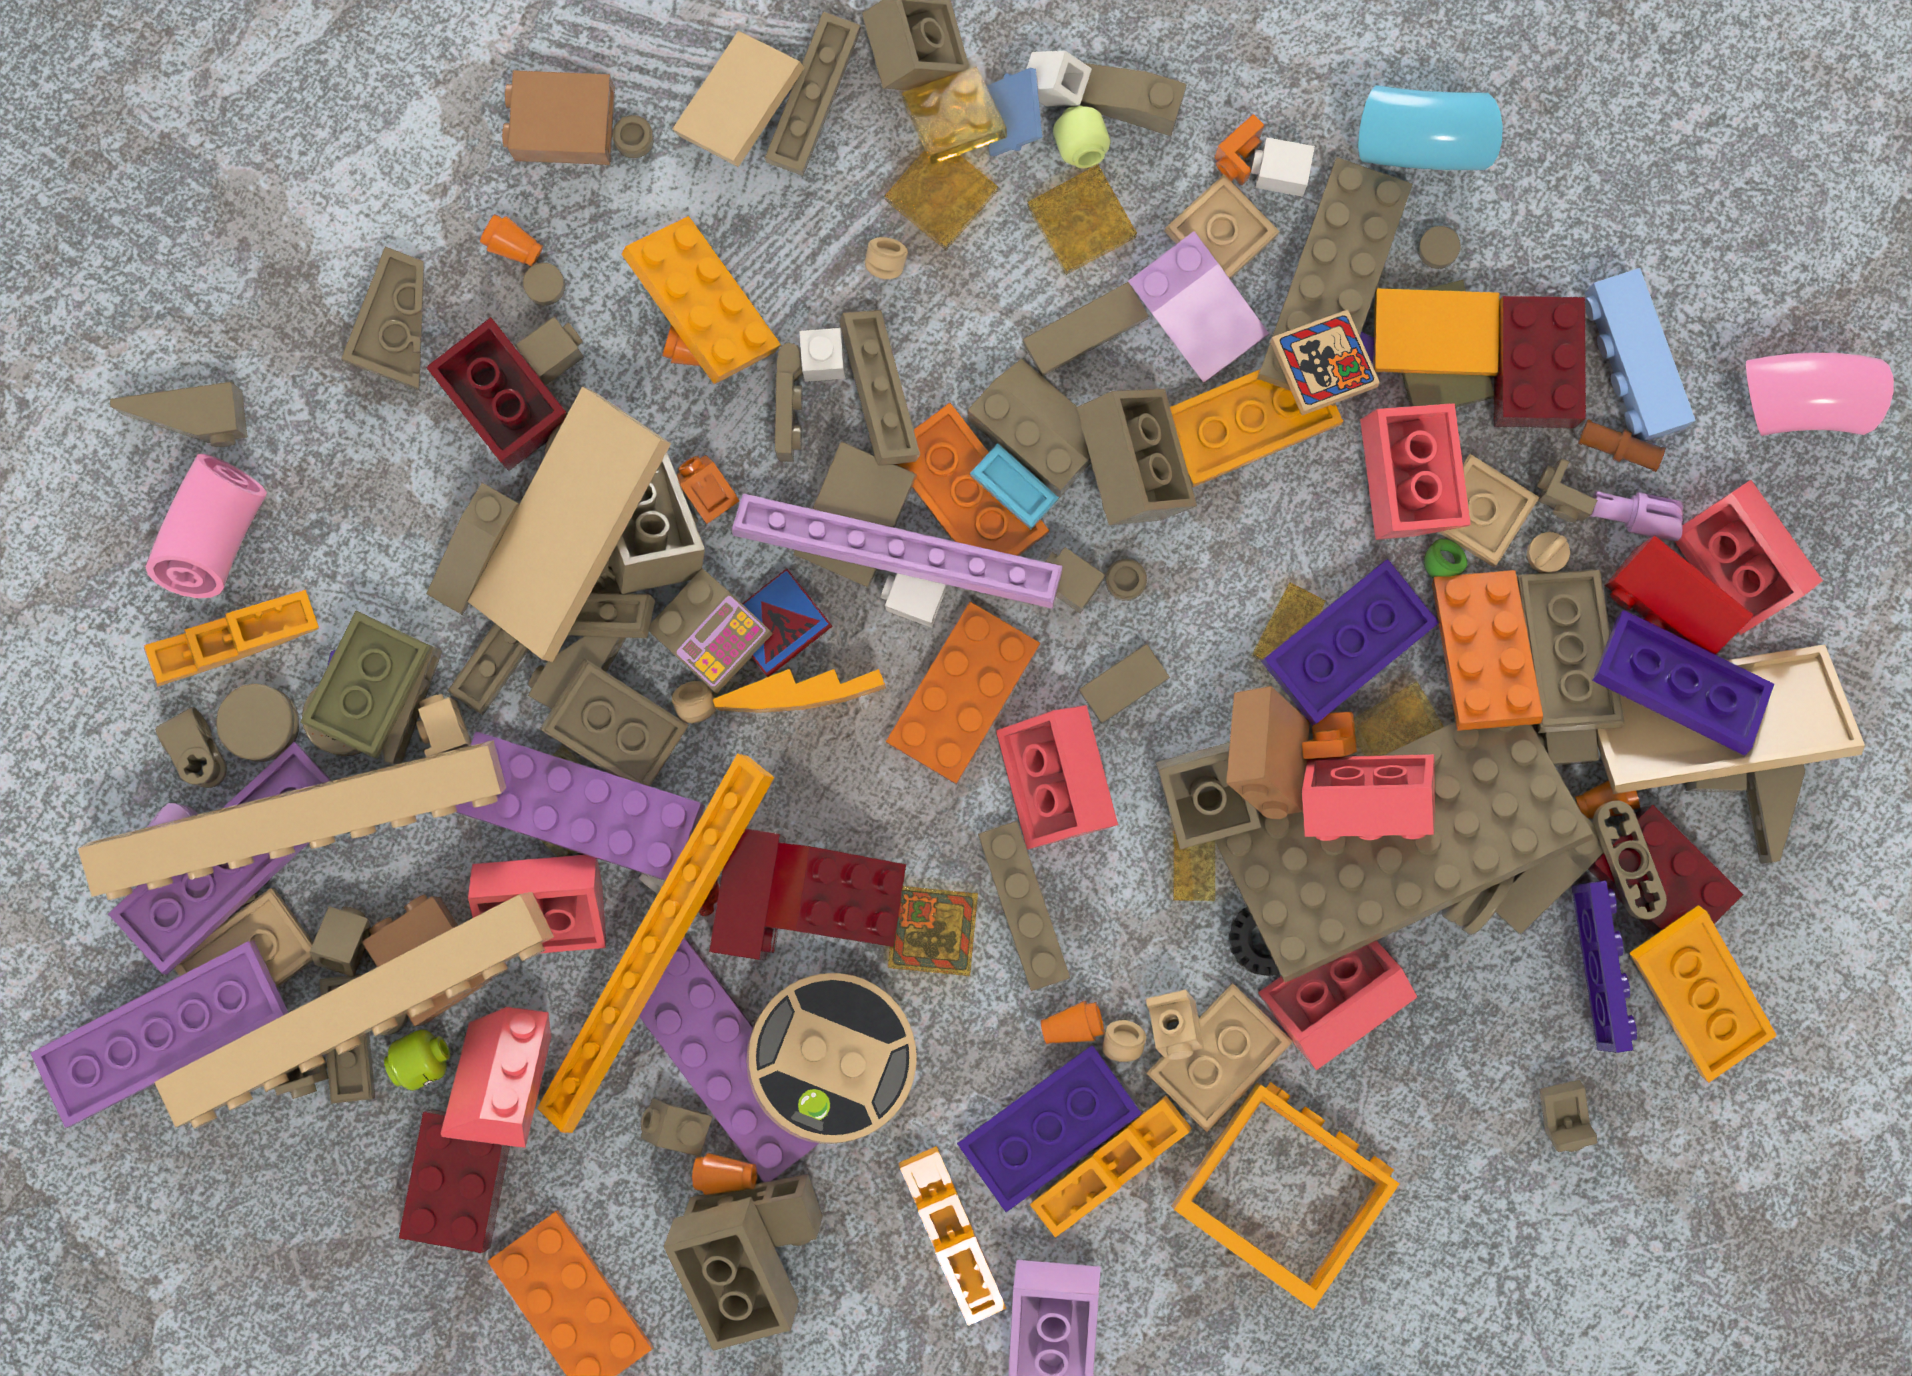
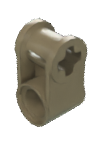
M194 706L156 727L155 730L159 741L170 755L183 781L203 788H213L223 782L227 774L226 762L212 738V733L206 720ZM202 760L207 762V764L204 765L203 768L201 764ZM203 769L204 775H198L197 772Z

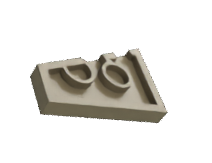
M385 246L341 358L345 363L419 391L424 261Z

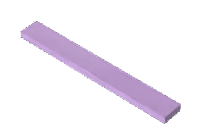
M748 494L742 495L732 526L733 536L1051 609L1053 608L1062 574V566Z

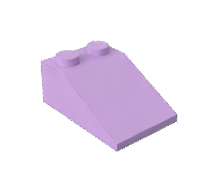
M1195 231L1128 280L1203 383L1207 382L1270 335Z
M1017 1260L1013 1286L1009 1376H1093L1101 1267Z

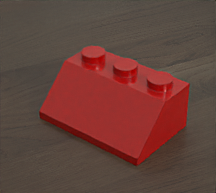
M1655 535L1637 546L1604 585L1612 591L1610 594L1611 598L1621 607L1627 610L1633 608L1644 617L1643 620L1715 655L1754 616Z

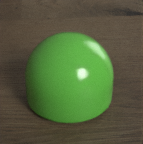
M1438 539L1426 551L1424 567L1432 578L1460 575L1467 567V557L1462 548L1453 541ZM1440 551L1450 552L1454 556L1455 564L1445 560Z

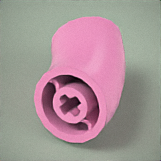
M1793 353L1746 361L1749 393L1761 436L1805 430H1832L1865 435L1875 430L1883 421L1891 405L1894 392V378L1890 366L1882 359L1843 353Z
M198 454L180 485L160 527L145 566L148 576L166 590L182 596L211 598L219 595L225 586L245 534L266 497L267 492L263 486L242 470L223 460L206 454Z

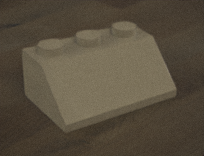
M1022 358L997 377L968 409V420L995 444L998 443L1059 498L1091 464L1085 436L1081 430L1077 406Z

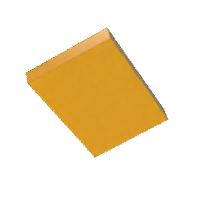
M1376 289L1373 368L1375 372L1497 375L1499 293Z

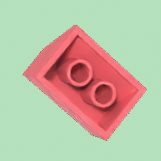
M1455 403L1376 409L1360 419L1375 540L1415 537L1471 525Z
M1749 480L1683 525L1682 537L1678 541H1674L1692 566L1754 615L1738 632L1740 635L1805 596L1823 581L1752 480Z
M1087 705L1053 710L996 730L1027 850L1118 825Z
M1434 754L1308 759L1302 787L1305 837H1316L1322 841H1331L1338 839L1340 836H1358L1364 840H1375L1387 835H1401V837L1406 839H1419L1425 835H1434Z
M588 855L472 864L468 901L473 918L519 894L532 892L554 938L542 943L545 951L541 953L606 948L603 887L597 858Z
M1377 940L1285 983L1282 976H1280L1258 992L1284 1031L1315 1070L1321 1068L1417 998L1403 969Z
M505 1007L469 1022L441 1130L442 1137L526 1148L551 1041L548 1012Z

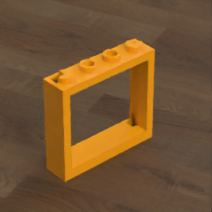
M1272 1082L1266 1088L1256 1083L1171 1207L1311 1309H1314L1400 1183L1390 1177L1394 1169L1376 1156H1373L1368 1161L1356 1153L1360 1145L1347 1135L1338 1131L1334 1137L1321 1128L1325 1120L1305 1106L1301 1112L1287 1103L1291 1097L1288 1093ZM1261 1102L1376 1183L1308 1283L1193 1202Z

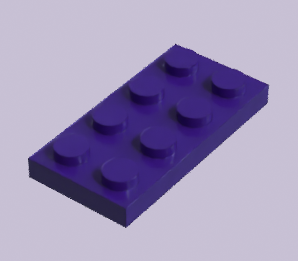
M1386 559L1268 654L1261 662L1313 726L1439 624V622L1392 563Z
M1625 610L1619 614L1615 621L1592 681L1744 756L1753 747L1774 687V683Z
M1606 881L1572 885L1597 1051L1613 1053L1634 1051L1632 1041L1637 1040V1028L1634 1017L1627 1013L1625 999L1630 998V984L1626 973H1621L1618 956H1623L1624 949L1620 932L1614 931L1612 914L1617 912L1614 891L1607 888Z
M1090 1045L958 1141L957 1145L1004 1211L1008 1212L1142 1113L1094 1046Z

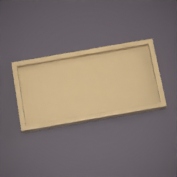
M582 387L467 602L538 657L553 662L671 443L596 392Z
M1826 645L1727 660L1774 683L1753 747L1745 756L1620 695L1624 716L1622 728L1596 729L1597 745L1613 794L1862 755L1865 744Z

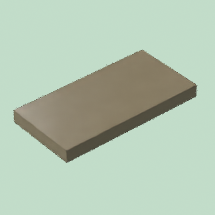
M1600 569L1518 575V587L1543 712L1542 722L1537 724L1538 733L1622 728L1624 716L1620 694L1592 681L1610 636Z

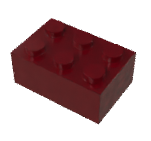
M1502 296L1499 300L1498 373L1494 376V427L1576 428L1586 419L1585 297Z
M491 317L426 366L427 370L508 471L544 445L554 429L563 423L567 416L566 411Z
M1654 805L1641 807L1635 815L1665 891L1667 902L1664 911L1659 916L1652 919L1638 920L1653 935H1656L1699 905L1707 911L1715 924L1744 894ZM1619 829L1617 831L1619 839H1613L1612 846L1614 847L1625 841H1633L1632 834L1622 836ZM1625 848L1621 851L1618 859L1621 868L1630 873L1636 871L1641 864L1639 853L1632 848ZM1603 852L1588 870L1599 881H1606L1607 888L1613 889L1615 897L1623 904ZM1647 874L1636 879H1626L1628 887L1637 884L1641 897L1635 899L1636 906L1645 907L1647 912L1650 911L1649 903L1655 901L1653 893L1645 894L1640 884L1642 881H1648Z
M745 829L722 871L709 952L756 960H766L767 952H775L778 929L765 927L778 843H785L786 838L781 834Z
M778 843L765 927L893 947L906 864L812 846Z
M435 1109L424 1111L399 1239L483 1253L491 1248L510 1146L442 1137L441 1130L446 1111Z

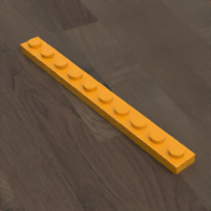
M737 753L537 1107L562 1133H573L775 778L749 756Z

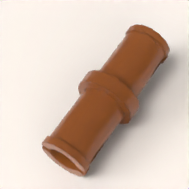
M1589 419L1586 421L1578 441L1580 445L1583 444L1613 455L1612 460L1620 462L1623 459L1651 469L1653 472L1658 470L1666 447H1660L1631 436V431L1624 429L1622 432L1592 422Z

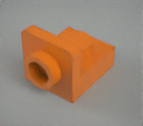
M1254 114L1218 145L1214 157L1217 160L1216 166L1221 174H1224L1230 181L1235 179L1240 185L1248 181L1251 169L1239 156L1241 155L1244 159L1248 158L1262 144L1259 138L1261 137L1264 124Z
M707 455L701 458L694 456L678 468L680 473L676 476L681 489L706 524L740 501L715 463Z
M1350 711L1329 713L1312 726L1313 739L1302 742L1303 759L1343 757L1356 753L1353 713Z

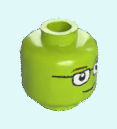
M420 1029L390 1044L388 1056L384 1058V1066L394 1085L397 1087L403 1086L407 1090L414 1091L444 1077L447 1070L446 1060L450 1058V1051L447 1043L441 1036L435 1037L428 1030Z

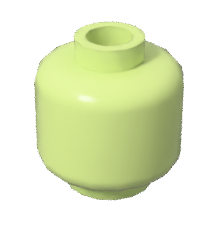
M1080 105L1067 108L1057 119L1053 127V135L1060 155L1064 162L1070 165H1075L1078 168L1095 166L1104 159L1106 152L1109 150L1111 139L1103 117L1098 110L1092 107Z

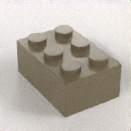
M1165 389L1111 391L1077 407L1081 430L1085 436L1092 470L1096 477L1108 525L1161 521L1197 506Z
M752 1197L673 1219L663 1247L713 1351L791 1330L799 1300Z

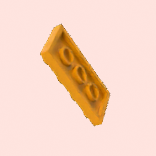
M689 216L625 246L621 255L713 384L774 354L781 346L778 339Z
M1259 369L1171 406V413L1192 488L1342 425L1343 419L1336 404L1301 415L1292 392L1257 379L1260 372Z
M1696 906L1629 953L1700 1076L1708 1083L1777 1036L1709 914L1701 906Z

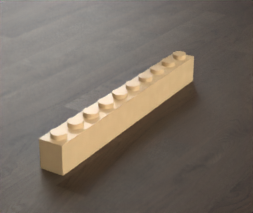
M492 740L91 841L79 847L78 852L91 897L106 893L107 900H112L132 894L131 887L146 883L148 890L172 884L173 876L185 873L188 874L189 879L200 878L214 873L213 866L228 863L229 869H235L254 863L253 856L269 853L270 859L279 858L294 853V846L308 842L311 849L323 847L336 842L334 836L350 832L351 838H358L375 833V825L391 822L392 828L402 827L417 822L415 815L431 812L433 818L442 817L457 812L456 805L472 801L474 808L489 805L498 801L497 795L506 789V784L495 743Z
M533 893L519 894L164 1076L154 1083L175 1128L191 1123L193 1129L198 1128L217 1118L215 1110L225 1105L228 1106L229 1110H233L253 1100L250 1092L262 1086L268 1092L275 1087L289 1081L287 1073L300 1068L303 1074L324 1064L323 1055L336 1049L338 1055L343 1054L362 1044L359 1039L360 1036L370 1031H373L374 1036H378L398 1026L395 1018L407 1012L413 1018L435 1007L432 999L444 993L450 999L471 989L469 983L471 979L482 974L484 979L488 980L508 970L505 962L518 955L522 961H525L545 951L542 943L554 938Z

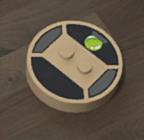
M825 973L809 976L790 984L767 1004L752 1028L747 1047L746 1063L752 1092L762 1110L776 1125L787 1133L809 1142L837 1144L853 1141L876 1131L897 1113L911 1090L916 1071L917 1055L911 1026L905 1014L891 996L865 979L848 974Z

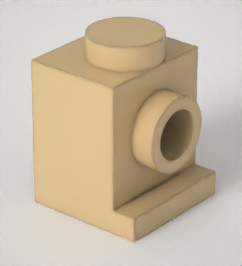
M439 694L419 702L421 708L418 711L421 720L416 721L417 728L424 744H431V748L424 750L426 757L471 745V739L456 700L450 697L444 699L443 694Z
M1186 989L1146 998L1155 1047L1163 1057L1168 1056L1169 1059L1173 1060L1190 1057L1194 1050L1204 1048L1196 1001ZM1179 1021L1175 1029L1167 1030L1168 1023Z

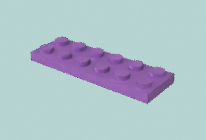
M476 731L470 746L494 740L506 789L497 795L498 801L495 803L474 808L472 801L456 805V813L665 881L697 826L705 805Z
M293 742L223 808L332 780L297 743ZM309 842L294 846L295 852L283 857L270 859L269 853L253 856L254 863L243 867L229 869L228 863L213 866L214 873L200 878L189 879L188 874L185 873L173 876L172 884L148 890L146 883L138 885L133 890V893L127 895L108 915L162 974L168 975Z
M684 936L639 1017L749 1163L756 1164L757 1173L764 1182L772 1181L819 1143L809 1142L787 1133L776 1125L758 1104L749 1083L746 1063L747 1047L753 1025Z
M253 940L31 1052V1056L64 1127L68 1128L154 1085L155 1081L276 1020L287 1014L288 1010Z

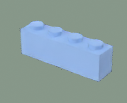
M1637 268L1593 283L1585 292V312L1590 321L1595 320L1600 334L1597 336L1598 348L1604 359L1608 358L1613 370L1611 374L1612 387L1618 397L1622 396L1627 409L1624 416L1628 430L1632 432V435L1636 434L1638 439L1649 441L1687 428L1696 420L1641 269Z

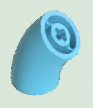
M1375 85L1367 98L1361 118L1358 141L1359 157L1362 162L1405 168L1486 170L1495 162L1502 144L1503 124L1501 112L1496 100L1489 93L1438 92Z

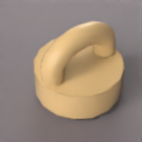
M877 237L872 239L868 243L865 267L873 276L878 278H897L903 272L908 254L907 248L901 242L892 238Z
M1554 532L1541 533L1530 542L1527 548L1528 562L1539 573L1557 572L1566 565L1570 557V548L1566 537Z
M703 681L687 682L678 687L672 695L674 709L679 719L685 723L702 722L710 718L716 710L712 689Z
M1127 1020L1110 1023L1106 1028L1102 1050L1104 1055L1118 1062H1130L1138 1059L1144 1050L1146 1042L1145 1031L1139 1025Z

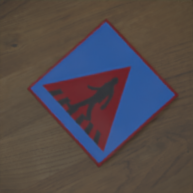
M787 568L742 603L773 633L752 655V658L767 677L774 674L833 627Z

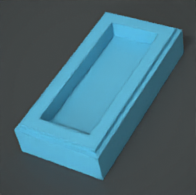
M998 443L970 473L974 480L1030 530L1059 499L1058 496Z

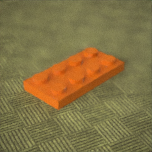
M948 403L914 429L920 456L916 462L896 465L917 474L912 489L952 541L1019 556L1049 533V529L1042 520L1030 530L970 476L973 469L989 452L951 403Z
M1516 571L1433 577L1432 589L1457 731L1541 724L1543 712Z
M969 602L887 738L886 743L957 785L1039 648L1040 642L974 603Z
M558 1210L487 1261L566 1376H617L654 1348Z

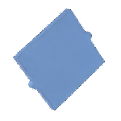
M1028 68L1013 75L1006 73L1004 79L983 87L989 153L991 156H997L1010 150L1020 151L1023 145L1043 138L1036 69Z

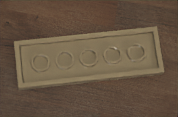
M1336 157L1272 337L1347 309L1360 336L1410 194L1412 183ZM1270 343L1257 379L1291 391Z

